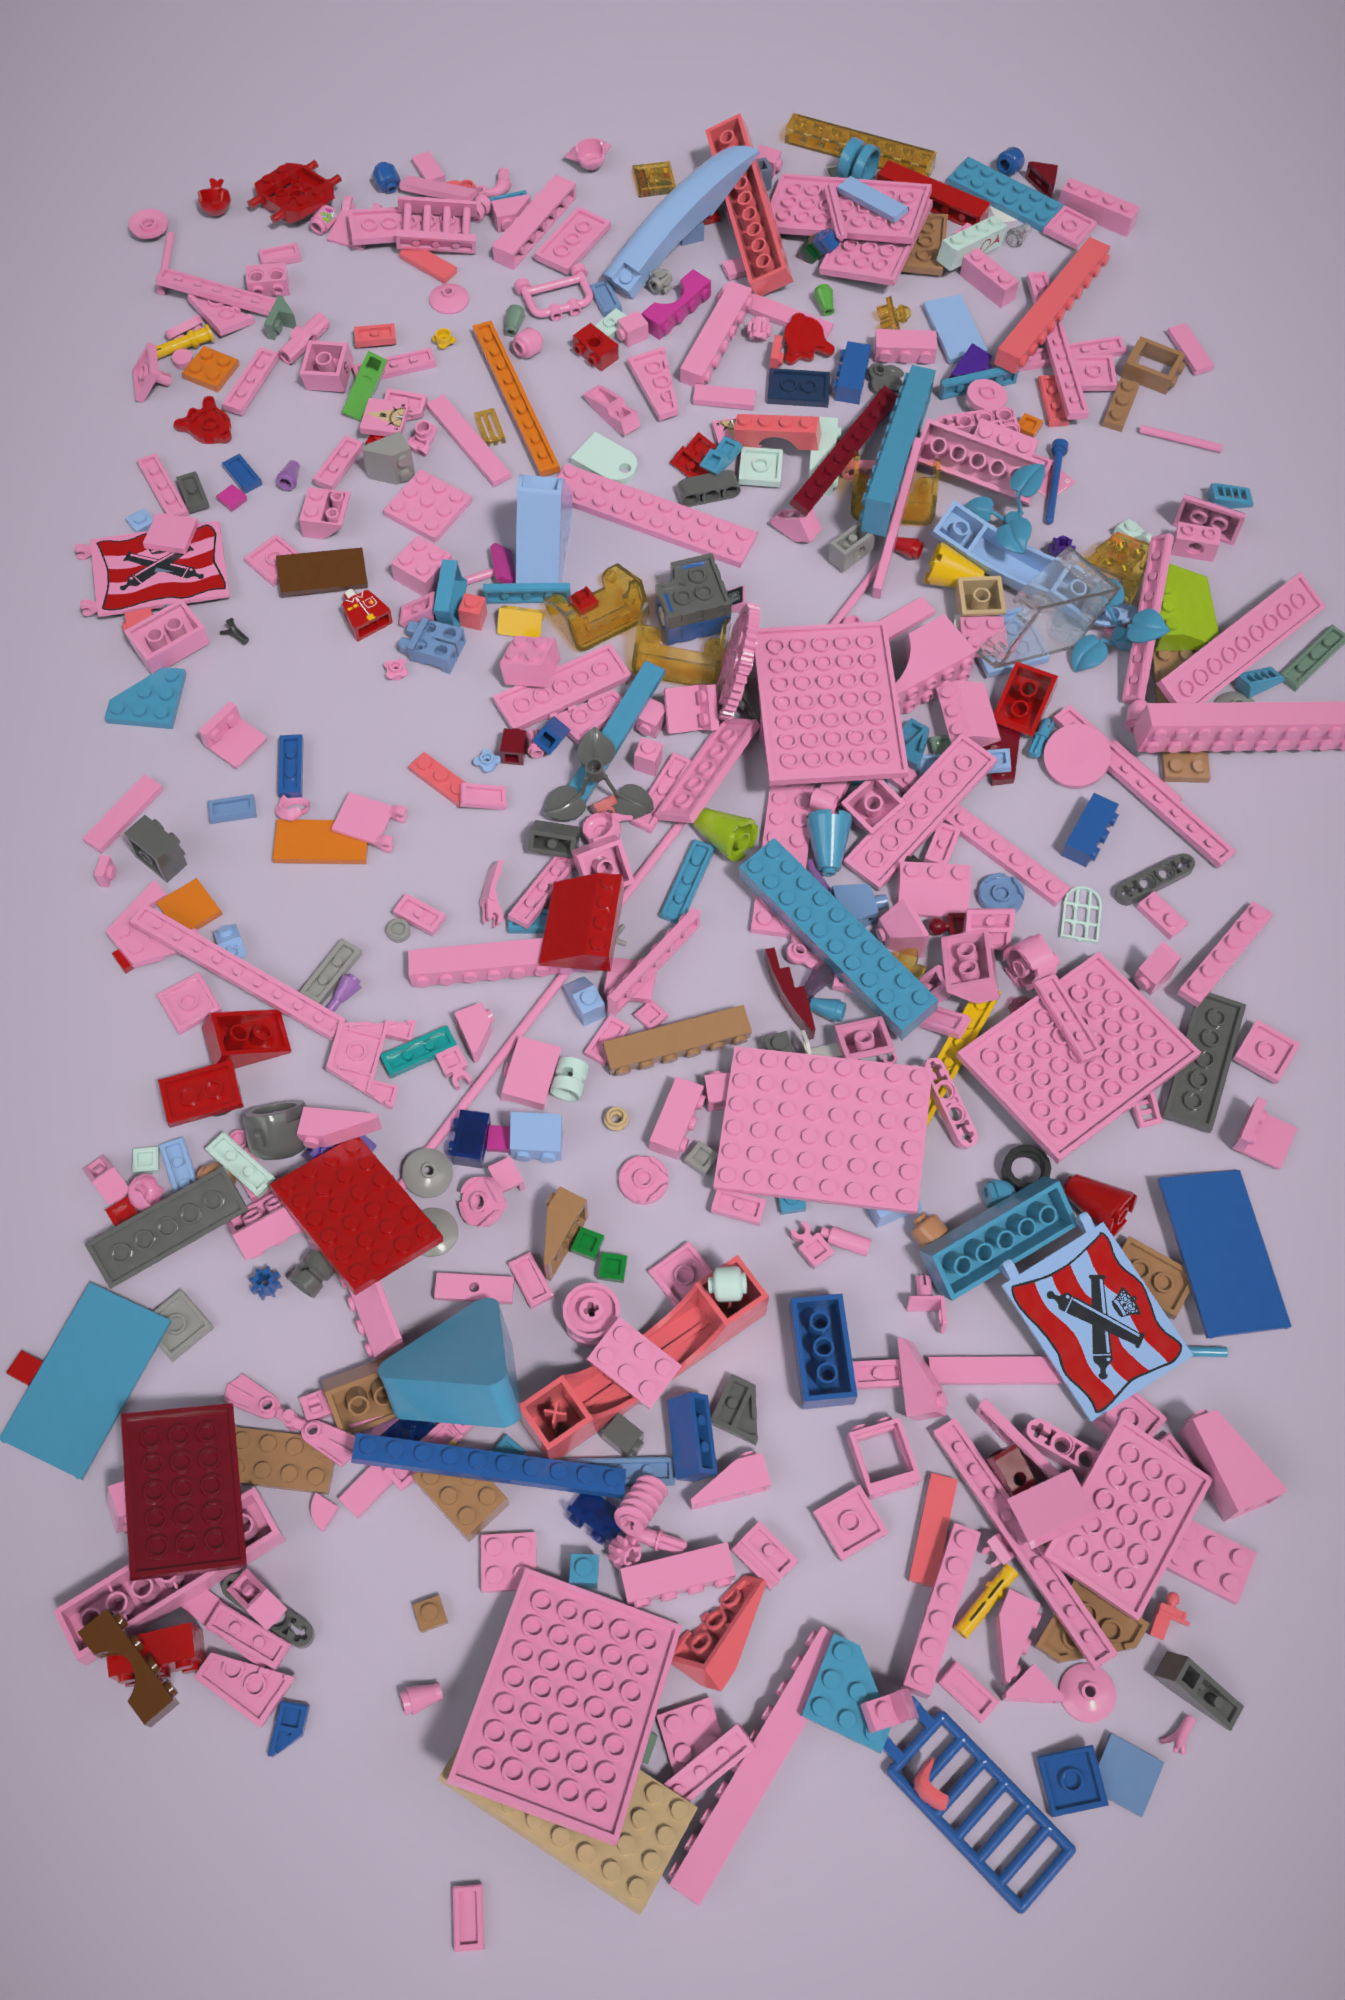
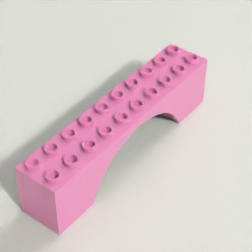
M945 614L908 634L903 659L905 671L895 683L900 715L912 712L922 703L930 702L938 695L937 687L956 680L967 681L970 678L976 650ZM760 718L759 740L764 745L762 720Z

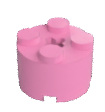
M1040 934L1028 936L1003 952V961L1007 960L1008 964L1005 968L1007 975L1020 989L1023 987L1027 988L1026 991L1034 989L1032 986L1034 981L1056 974L1057 966L1060 964L1058 955L1051 951Z

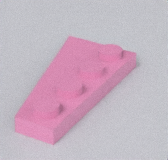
M665 346L627 358L628 366L658 420L661 421L678 415V406L672 386Z

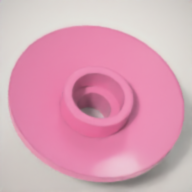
M156 209L138 211L129 220L131 233L143 239L158 237L168 228L167 216Z
M448 283L433 289L429 301L435 311L442 314H455L467 307L469 295L462 286Z
M1088 1663L1077 1664L1068 1669L1060 1681L1059 1691L1063 1694V1701L1061 1703L1068 1714L1076 1720L1094 1723L1106 1718L1112 1711L1116 1701L1115 1687L1109 1675L1100 1667L1093 1671ZM1087 1686L1093 1688V1697L1086 1695L1085 1688Z

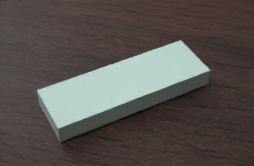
M224 1131L205 1148L209 1155L228 1169L258 1199L270 1189V1184L276 1181L273 1175Z

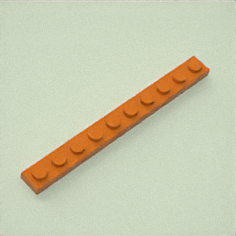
M492 321L473 325V333L539 475L544 477L560 472V465Z

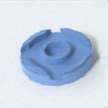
M995 873L984 878L977 893V899L982 908H1015V913L1023 905L1025 896L1022 884L1013 876H1005L1004 873Z

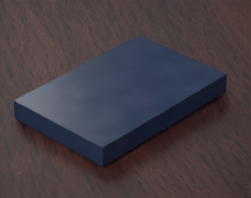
M770 368L767 404L828 408L830 372Z

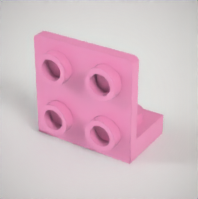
M699 684L664 689L666 723L669 734L698 730H719L716 684Z
M231 701L198 730L204 746L236 769L267 741L264 734L241 719L237 705Z
M1257 1097L1247 1113L1233 1149L1279 1170L1283 1165L1297 1128L1267 1114L1268 1111L1264 1110L1267 1101Z

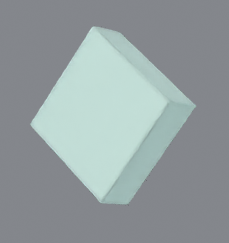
M158 1146L133 1149L132 1172L134 1175L160 1173V1149Z

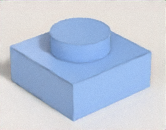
M144 508L126 517L127 524L135 533L148 531L153 521Z

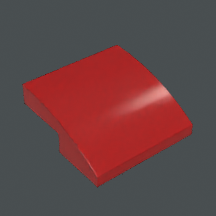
M698 432L686 448L684 446L680 448L670 463L688 477L709 474L711 472L700 468L699 465L710 448L715 450L717 446Z

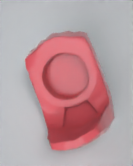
M929 1757L913 1779L914 1789L918 1796L938 1811H945L949 1796L939 1791L929 1781L930 1771L934 1764V1759Z

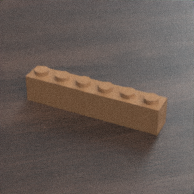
M741 1005L604 1041L602 1049L610 1075L624 1076L635 1068L640 1067V1070H646L654 1067V1063L663 1061L664 1064L677 1061V1057L687 1055V1058L700 1055L703 1050L717 1051L723 1049L724 1045L729 1043L734 1045L743 1044L750 1038L752 1030L745 1007Z

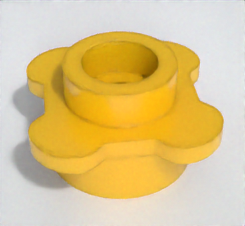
M441 328L432 336V341L436 342L440 349H445L450 344H454L456 338L451 335L449 329Z

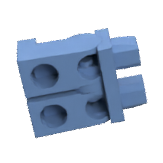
M422 617L420 622L410 621L406 631L407 635L412 636V638L401 637L398 643L399 650L409 654V659L412 662L440 667L442 672L450 674L458 659L457 656L459 657L466 643L464 628L437 621H429L428 618Z

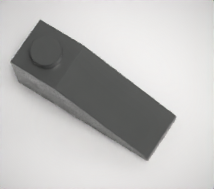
M1167 1651L1154 1673V1676L1173 1693L1225 1729L1232 1730L1244 1706L1190 1657Z

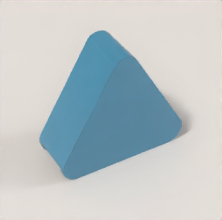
M483 1298L473 1302L384 1360L378 1367V1374L387 1392L393 1414L398 1419L506 1428L515 1424L521 1418L513 1345L500 1305L496 1299Z

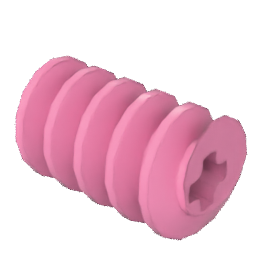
M642 1475L637 1478L625 1499H623L614 1513L616 1524L625 1534L632 1537L642 1535L649 1521H651L659 1509L658 1506L662 1504L663 1499L668 1495L666 1485L660 1479L651 1475Z

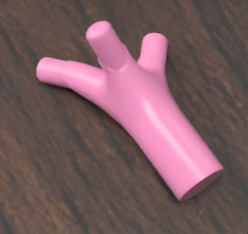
M1186 1714L1179 1728L1170 1736L1161 1738V1743L1174 1742L1173 1752L1178 1753L1180 1749V1753L1185 1755L1186 1740L1196 1720Z

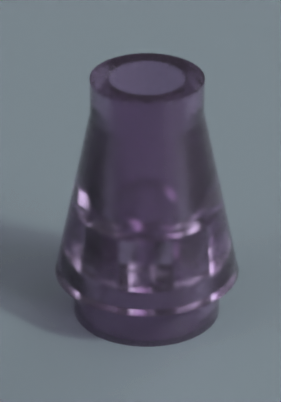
M820 962L817 966L814 965L804 985L807 997L811 999L833 981L832 977L835 974L824 963Z

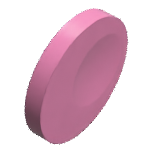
M1071 724L1060 728L1049 738L1044 749V765L1047 773L1056 783L1066 788L1082 789L1094 785L1103 778L1110 765L1111 750L1107 739L1099 730L1085 724Z

